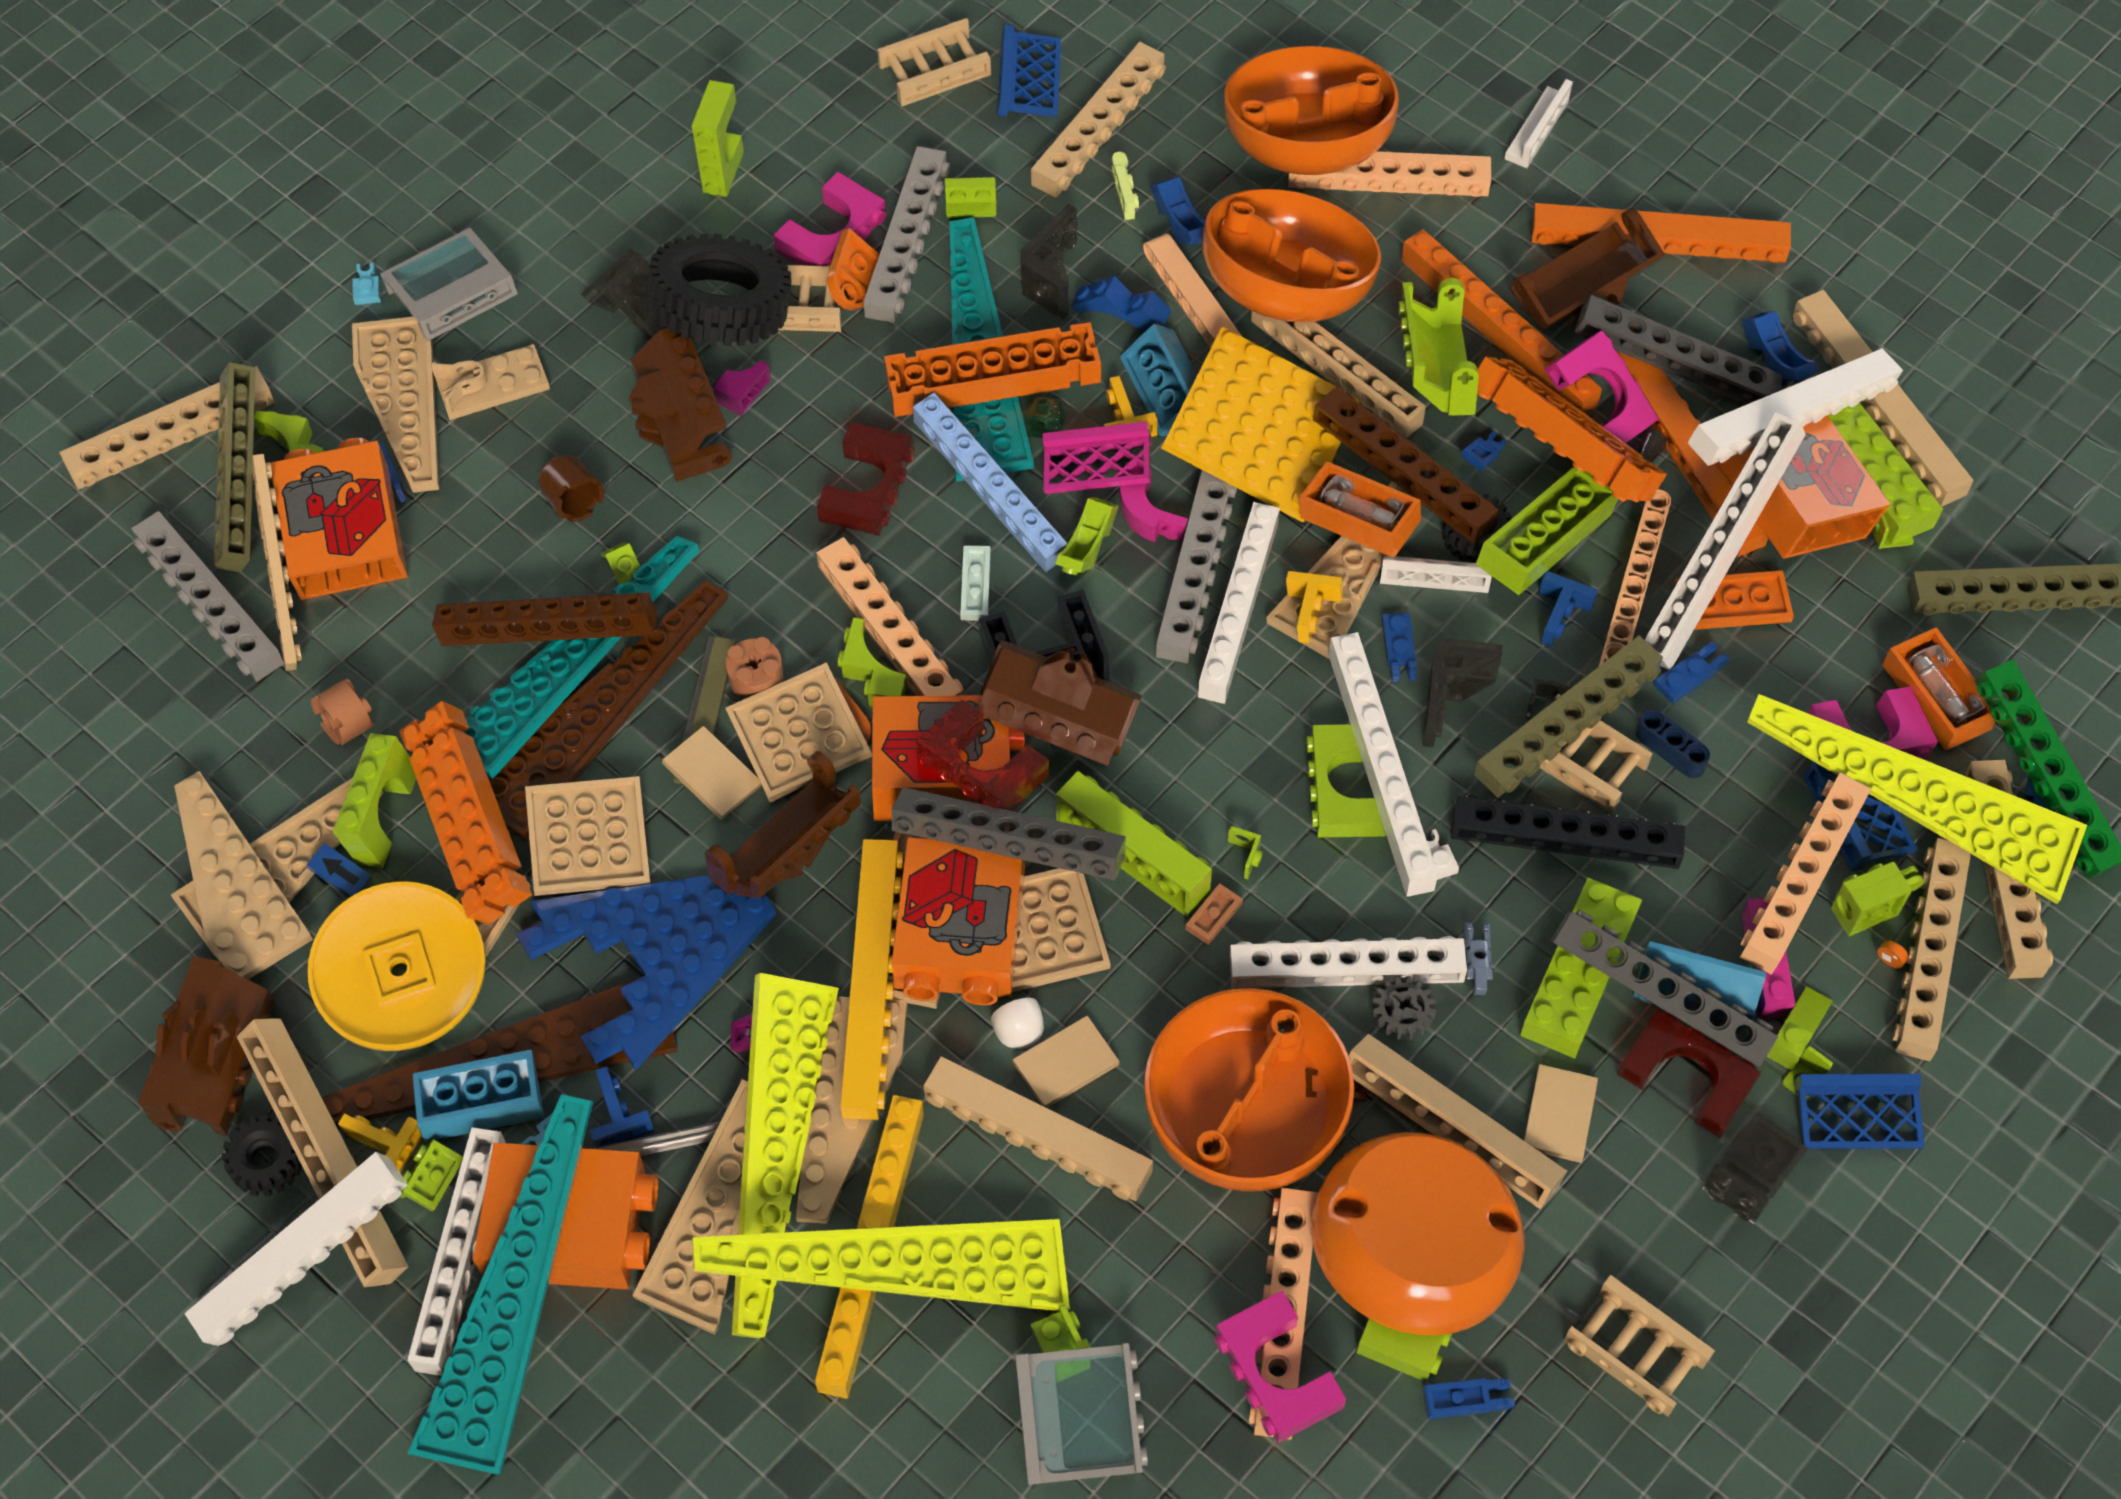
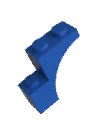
M1174 177L1151 185L1150 188L1159 215L1167 214L1176 243L1185 242L1186 246L1202 243L1205 221L1190 202L1181 178Z
M1115 276L1104 280L1100 279L1087 286H1081L1076 291V298L1071 305L1077 313L1094 311L1116 316L1132 324L1143 334L1154 323L1164 326L1172 311L1152 290L1142 294L1138 293L1134 296Z
M1763 311L1742 319L1749 348L1760 349L1763 352L1767 368L1782 374V382L1794 380V383L1803 382L1810 379V374L1819 371L1816 361L1804 357L1790 342L1781 325L1777 311Z

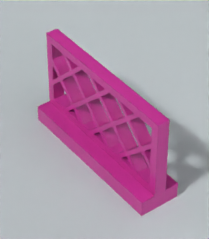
M1148 422L1043 433L1045 494L1150 483V446H1152V437ZM1144 447L1137 456L1129 452L1132 448ZM1105 451H1118L1110 459L1103 455ZM1079 454H1092L1084 462L1076 458ZM1123 456H1126L1131 461L1124 468H1121L1116 462ZM1051 457H1066L1058 465L1051 461ZM1100 459L1105 464L1097 471L1089 467L1095 460ZM1072 461L1078 467L1069 474L1063 469ZM1136 465L1144 469V474L1131 475L1128 472ZM1110 468L1118 472L1112 478L1102 476ZM1084 470L1092 475L1085 481L1076 479ZM1058 473L1065 477L1061 483L1051 484V480Z

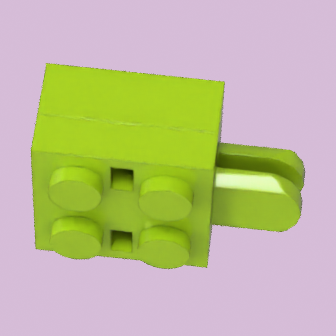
M1894 861L1884 866L1880 863L1871 867L1863 875L1853 874L1847 877L1842 882L1843 885L1840 891L1836 894L1831 910L1847 935L1852 936L1898 916L1910 893L1921 887L1924 879L1921 875H1917L1918 870L1914 865L1900 871Z

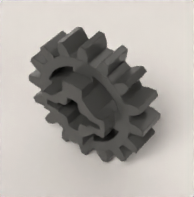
M1396 977L1394 985L1386 981L1384 990L1381 988L1377 989V998H1373L1372 1007L1375 1008L1373 1009L1372 1017L1379 1018L1377 1022L1378 1028L1384 1026L1387 1028L1385 1035L1389 1036L1392 1032H1395L1397 1040H1400L1402 1034H1406L1407 1038L1412 1040L1414 1032L1419 1036H1423L1424 1027L1427 1029L1431 1028L1433 1022L1431 1019H1435L1436 1010L1433 1009L1435 1008L1436 1000L1429 999L1430 989L1421 990L1423 982L1419 981L1416 985H1413L1411 977H1408L1406 983H1402L1401 979ZM1417 1000L1420 1001L1422 1007L1418 1005ZM1386 1010L1390 1012L1391 1017L1388 1016Z

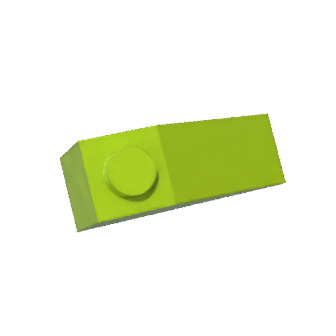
M1806 986L1766 1057L1789 1070H1794L1833 1000Z

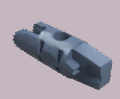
M1464 923L1466 977L1473 981V995H1485L1487 992V980L1493 979L1490 923H1483L1481 927L1482 940L1474 941L1472 923Z

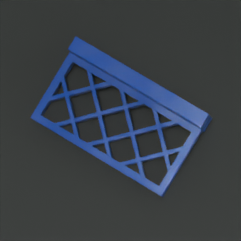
M1005 24L1001 40L997 115L1007 117L1008 111L1057 118L1061 38L1014 32V25ZM1017 41L1027 42L1030 47L1024 50L1017 44ZM1042 46H1055V50L1047 53ZM1035 50L1042 56L1037 61L1029 55ZM1022 58L1030 64L1024 69L1017 63ZM1048 62L1054 68L1047 72L1041 65ZM1035 69L1042 76L1034 79L1028 73ZM1023 77L1029 84L1021 87L1015 80ZM1045 80L1053 86L1047 91L1040 85ZM1035 88L1041 95L1033 98L1027 91ZM1022 95L1028 103H1014V100ZM1046 99L1052 104V108L1043 107L1039 102Z
M1813 762L1803 777L1815 801L1823 803L1826 798L1821 795L1828 780L1833 782L1835 780L1829 770ZM1868 796L1864 803L1875 808L1873 815L1871 816L1861 810L1857 815L1858 818L1869 823L1867 830L1858 827L1854 821L1840 847L1851 871L1861 870L1865 864L1913 854L1917 850L1899 812L1884 802L1876 801ZM1879 811L1890 816L1892 820L1891 825L1877 819ZM1873 825L1888 832L1885 840L1870 833ZM1891 835L1902 839L1905 847H1898L1890 843ZM1867 840L1882 847L1880 852L1872 854L1866 843Z
M1801 1074L1794 1080L1795 1092L1798 1093L1802 1149H1923L1925 1145L1919 1087L1922 1086L1921 1075ZM1806 1096H1817L1826 1104L1825 1107L1816 1115L1807 1107ZM1826 1096L1834 1097L1831 1100H1829ZM1839 1096H1847L1856 1104L1847 1115L1833 1103ZM1856 1096H1863V1097H1862L1861 1100H1859ZM1868 1096H1877L1885 1104L1877 1115L1863 1104ZM1898 1096H1911L1912 1109L1907 1114L1893 1104ZM1858 1107L1872 1119L1863 1130L1849 1118ZM1888 1107L1902 1119L1893 1130L1879 1118ZM1828 1108L1842 1119L1833 1130L1819 1118ZM1808 1116L1812 1119L1810 1123H1808ZM1815 1122L1829 1134L1823 1141H1810L1809 1128ZM1845 1122L1858 1133L1853 1141H1844L1836 1133ZM1875 1122L1888 1133L1883 1141H1875L1866 1133ZM1904 1122L1914 1130L1915 1141H1905L1896 1133ZM1832 1137V1138H1833L1834 1140H1836V1141H1828V1140ZM1862 1137V1138H1863L1864 1140H1866V1141H1858V1140ZM1892 1137V1138H1893L1894 1140H1896V1141H1888V1140Z

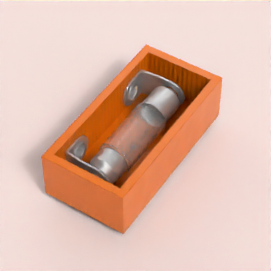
M1328 461L1325 462L1299 497L1301 519L1393 558L1421 522V501Z
M1937 627L1889 649L1882 666L1898 688L1911 686L1937 741L1945 751L1992 730L1996 722L1992 718L1991 709L1987 702L1977 691L1976 679Z

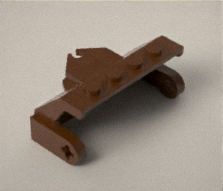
M1630 208L1621 214L1623 224L1634 241L1628 239L1618 222H1615L1529 275L1523 272L1513 278V284L1508 289L1520 308L1537 322L1542 331L1571 314L1579 317L1582 307L1591 295L1618 306L1623 301L1627 281L1652 267L1665 256V253L1636 209Z
M669 327L659 330L633 358H630L637 383L629 396V400L632 402V414L640 415L635 425L637 430L641 429L638 433L639 437L663 448L675 481L678 482L726 466L731 462L732 454L728 445L721 443L698 449L706 435L725 430L726 423L691 337L688 339L682 338L681 331L674 334L669 331Z
M1001 640L979 695L983 696L976 714L1108 766L1112 754L1118 756L1142 695L1098 678L1085 652L1081 653V659L1076 662L1071 660V654L1075 652L1074 648L1057 651L1055 654L1045 657Z
M815 751L807 758V763L812 770L813 780L731 856L717 844H713L705 852L709 879L729 896L734 892L739 896L760 899L776 883L801 876L803 874L801 871L803 866L805 865L807 868H810L829 838L830 833L837 826L844 825L850 818L851 813L861 805L860 790L853 784L848 787V793L837 789L834 765L823 753Z
M192 957L176 1002L162 1014V1018H165V1024L158 1025L156 1055L138 1101L139 1105L156 1126L168 1131L179 1132L182 1130L186 1120L185 1116L210 1125L216 1134L227 1136L234 1115L241 1108V1095L244 1087L250 1083L252 1077V1066L237 1036L253 1019H271L270 1014L275 1001L267 989L226 969L221 961Z

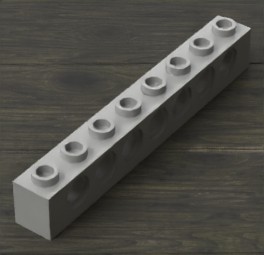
M916 147L863 301L865 318L895 323L898 313L902 314L903 297L904 294H908L910 291V276L916 273L918 264L916 258L918 254L923 252L924 235L929 234L931 226L930 217L936 213L937 196L941 197L944 186L943 178H947L949 174L950 163L946 161V151Z
M1203 470L1201 471L1156 645L1157 658L1187 664L1190 654H1196L1199 638H1195L1196 631H1202L1204 615H1201L1202 608L1207 609L1210 593L1206 591L1208 586H1213L1216 570H1212L1214 563L1219 564L1221 548H1218L1219 541L1224 542L1227 526L1223 525L1225 519L1230 520L1233 504H1229L1230 498H1235L1237 493L1236 487Z
M159 511L131 528L136 537L133 543L142 554L147 552L149 555L147 559L156 571L161 569L164 572L162 577L170 588L175 586L179 590L176 593L185 605H192L193 609L191 611L200 623L205 621L208 624L206 629L215 641L220 638L223 642L221 645L229 658L236 657L238 660L236 664L245 676L250 674L258 682L284 664L278 649Z

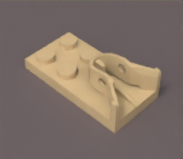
M534 344L477 362L462 361L455 364H436V362H433L431 364L450 420L550 389Z

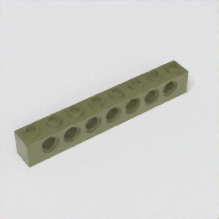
M231 362L228 363L220 375L214 569L241 573L250 561L255 367Z
M2121 564L1914 571L1907 588L1913 614L1923 613L1925 615H1932L1942 612L1959 614L1968 611L1986 613L1994 610L2013 612L2020 609L2039 611L2047 608L2066 610L2073 607L2093 609L2099 606L2120 608Z
M1638 635L1478 760L1474 775L1497 798L1505 792H1512L1519 785L1522 778L1526 775L1528 777L1534 775L1540 768L1541 763L1545 760L1551 761L1554 759L1564 745L1567 743L1569 745L1573 744L1587 727L1591 729L1596 726L1601 716L1607 711L1609 713L1615 711L1621 704V700L1626 696H1634L1644 682L1647 680L1649 682L1653 681L1661 672L1660 665L1663 656ZM1586 700H1592L1595 703H1589ZM1566 716H1573L1576 719H1569ZM1546 732H1553L1556 735H1549ZM1530 747L1536 751H1529L1526 748ZM1505 764H1513L1515 767H1508Z

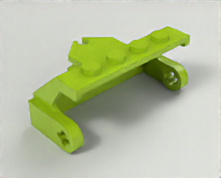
M1457 278L1443 280L1438 286L1436 307L1430 308L1413 300L1412 282H1403L1401 301L1398 302V315L1403 317L1400 322L1401 334H1403V350H1408L1405 352V365L1411 369L1413 387L1439 410L1448 412L1449 416L1475 415L1479 376L1477 366L1467 361L1461 326L1465 295L1463 283ZM1450 289H1455V291H1453V294H1448Z

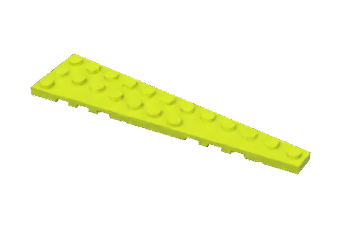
M1758 694L1747 723L1836 775L1842 773L1871 788L1869 794L2050 901L2056 904L2060 902L2084 836L2086 824Z
M764 973L755 975L738 1235L784 1233L786 1224L790 1221L791 1211L789 1209L792 1195L796 1193L811 1122V1111L814 1108L816 1099L814 1092L816 1081L820 1078L822 1070L820 1062L822 1053L827 1047V1029L829 1023L832 1022L839 990L837 987ZM735 1276L732 1335L751 1338L765 1337L774 1297L773 1291L777 1280Z
M1060 1219L692 1238L693 1271L1051 1311H1059V1306L1065 1304L1067 1310H1070Z

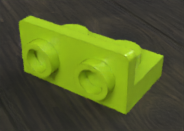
M995 177L945 179L947 218L996 216Z
M432 1140L427 1146L422 1144L414 1155L413 1160L417 1163L411 1172L406 1170L403 1174V1178L408 1186L401 1191L399 1196L402 1199L408 1197L430 1211H434L463 1160V1156Z
M1065 1304L1059 1306V1312L1031 1324V1330L1042 1353L1091 1348L1086 1338L1081 1340L1077 1331L1080 1328L1079 1321L1074 1311L1068 1312ZM1090 1359L1055 1364L1056 1383L1089 1369Z

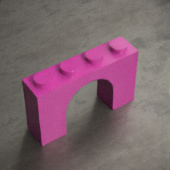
M837 172L822 187L824 204L849 220L846 227L842 230L850 228L865 241L870 232L885 220V200L841 173ZM789 219L773 235L775 250L797 265L830 266L842 230L831 235H818Z
M1603 331L1590 336L1544 368L1558 391L1571 385L1585 374H1596L1604 378L1613 389L1615 408L1611 417L1601 426L1624 443H1627L1659 420L1650 403L1641 392L1639 383L1632 378L1627 370L1625 361L1618 356L1613 348L1612 341Z
M1911 686L1885 691L1876 704L1889 733V741L1882 743L1923 760L1928 758L1938 741ZM1837 700L1812 704L1806 712L1852 731Z
M1283 1290L1217 1324L1216 1336L1214 1337L1215 1344L1221 1354L1227 1353L1232 1362L1229 1364L1233 1376L1237 1381L1242 1380L1247 1388L1245 1395L1253 1409L1258 1408L1263 1416L1261 1424L1269 1437L1273 1435L1277 1443L1344 1409L1346 1398L1331 1372L1304 1386L1290 1390L1270 1385L1259 1374L1255 1363V1356L1259 1349L1267 1342L1297 1326L1298 1316Z

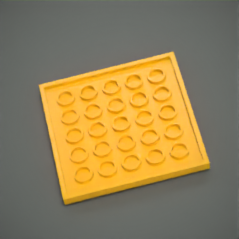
M1221 327L1161 449L1270 506L1280 508V511L1304 522L1300 516L1299 497L1325 462L1332 463L1341 441L1313 421L1315 404L1337 386ZM1350 394L1354 398V400H1356L1359 403V401L1354 397V395Z

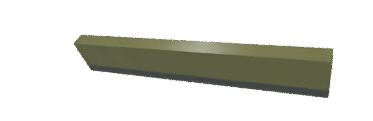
M709 636L683 742L703 726L715 735L728 682L726 669L727 652L730 647L737 644L735 639ZM674 775V778H673V779H674V783H676V784H683V783Z

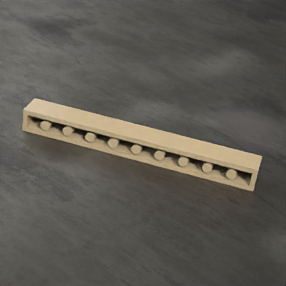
M1824 290L1797 301L1792 315L1795 324L1801 327L1808 336L1809 342L1822 354L1823 360L1832 369L1872 353V350ZM1898 384L1889 392L1883 391L1871 400L1864 399L1860 401V404L1941 507L1968 494L1974 480Z
M280 1018L253 1019L237 1036V1039L320 1199L354 1171L357 1166ZM380 1210L377 1211L378 1214L373 1220L360 1225L353 1231V1236L348 1241L342 1243L364 1287L391 1284L409 1267Z

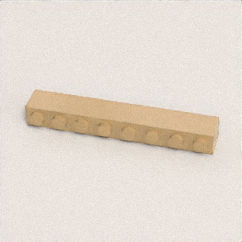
M1367 1034L1351 1050L1349 1059L1354 1080L1433 1135L1452 1140L1479 1155L1491 1165L1509 1188L1536 1207L1541 1209L1556 1192L1567 1173V1170L1370 1034Z
M942 1056L924 1084L925 1097L932 1105L938 1108L944 1106L952 1110L958 1118L964 1121L970 1119L978 1123L984 1131L991 1134L996 1132L1004 1136L1014 1146L1021 1147L1023 1145L1031 1149L1032 1153L1043 1160H1048L1049 1158L1059 1163L1058 1165L1066 1172H1077L1085 1176L1089 1183L1098 1187L1103 1185L1111 1189L1113 1194L1121 1199H1131L1136 1202L1153 1172V1160Z

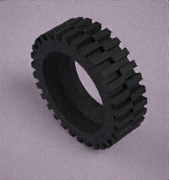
M707 233L700 234V238H696L693 234L687 235L686 240L678 237L674 239V243L670 241L664 243V248L660 246L656 253L652 255L646 299L648 310L652 312V317L655 320L659 319V324L662 327L669 325V331L674 334L681 331V337L685 339L693 336L695 337L694 342L702 343L703 339L709 340V345L715 346L717 341L723 342L724 346H731L732 342H737L738 346L746 345V340H749L752 344L758 343L759 337L763 340L768 339L770 334L775 335L778 333V328L782 329L784 322H786L792 281L791 272L788 271L787 264L782 263V258L778 255L773 257V251L770 249L762 251L763 245L756 243L751 246L749 245L750 240L744 238L741 242L736 241V236L729 235L728 239H723L722 234H714V238H709ZM699 280L725 281L737 284L750 291L737 295H718L697 289L689 284V282Z

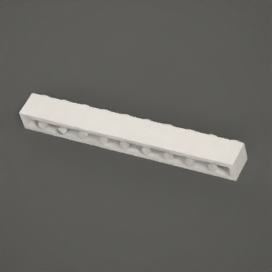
M1882 348L1701 423L1695 429L1688 444L1708 466L1717 462L1723 463L1731 456L1738 453L1742 455L1750 448L1756 446L1775 412L1799 421L1802 427L1810 422L1817 423L1829 414L1835 415L1843 408L1848 406L1852 408L1864 399L1871 400L1878 393L1891 391L1898 384L1897 379L1903 370Z
M1775 412L1645 638V641L1663 656L1661 667L1668 670L1672 669L1806 434L1799 421Z
M1356 632L1331 637L1328 654L1406 897L1432 892L1435 889L1438 874L1359 634Z

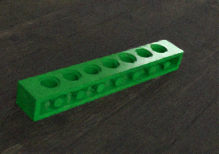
M2014 659L1985 671L1975 680L1977 691L1991 709L1992 718L1995 722L1999 723L2003 730L2007 744L2013 748L2019 758L2020 767L2031 779L2035 793L2042 798L2047 809L2074 819V815L2081 823L2087 825L2076 855V863L2079 870L2086 875L2087 879H2090L2121 864V845ZM2002 692L2008 695L2009 700L2003 696ZM2016 716L2022 719L2023 724L2017 721ZM2030 741H2033L2037 745L2038 749H2035L2031 745ZM2044 765L2050 768L2052 774L2046 771ZM2059 790L2065 794L2066 799L2060 796ZM2088 840L2093 843L2095 850L2089 846Z

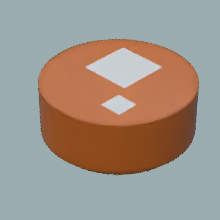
M1884 941L1877 950L1880 959L1892 968L1900 969L1908 960L1906 950L1894 941Z

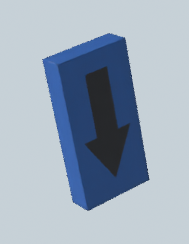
M323 843L306 866V868L348 897L359 893L372 876L325 843Z

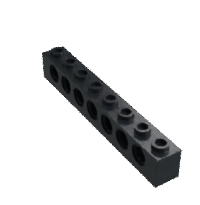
M1473 795L1457 796L1451 839L1679 869L1684 857L1686 826L1677 825L1674 822H1652L1645 818H1622L1615 814L1599 815L1592 814L1586 810L1569 811L1556 806L1547 808L1535 806L1531 803L1516 804L1502 799L1486 800L1479 799ZM1483 816L1486 817L1488 820L1482 821L1477 817ZM1506 820H1512L1516 822V824H1509L1506 822ZM1534 824H1541L1545 828H1538ZM1563 828H1570L1574 832H1567ZM1592 831L1599 832L1602 836H1596L1592 834ZM1620 835L1628 836L1630 840H1625ZM1648 839H1654V840L1658 841L1659 843H1658V844L1652 843V842H1650Z

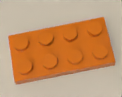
M1783 570L1725 575L1694 630L1792 622L1794 614ZM1680 578L1675 579L1674 588H1675V586H1676V584L1678 583V581H1679Z

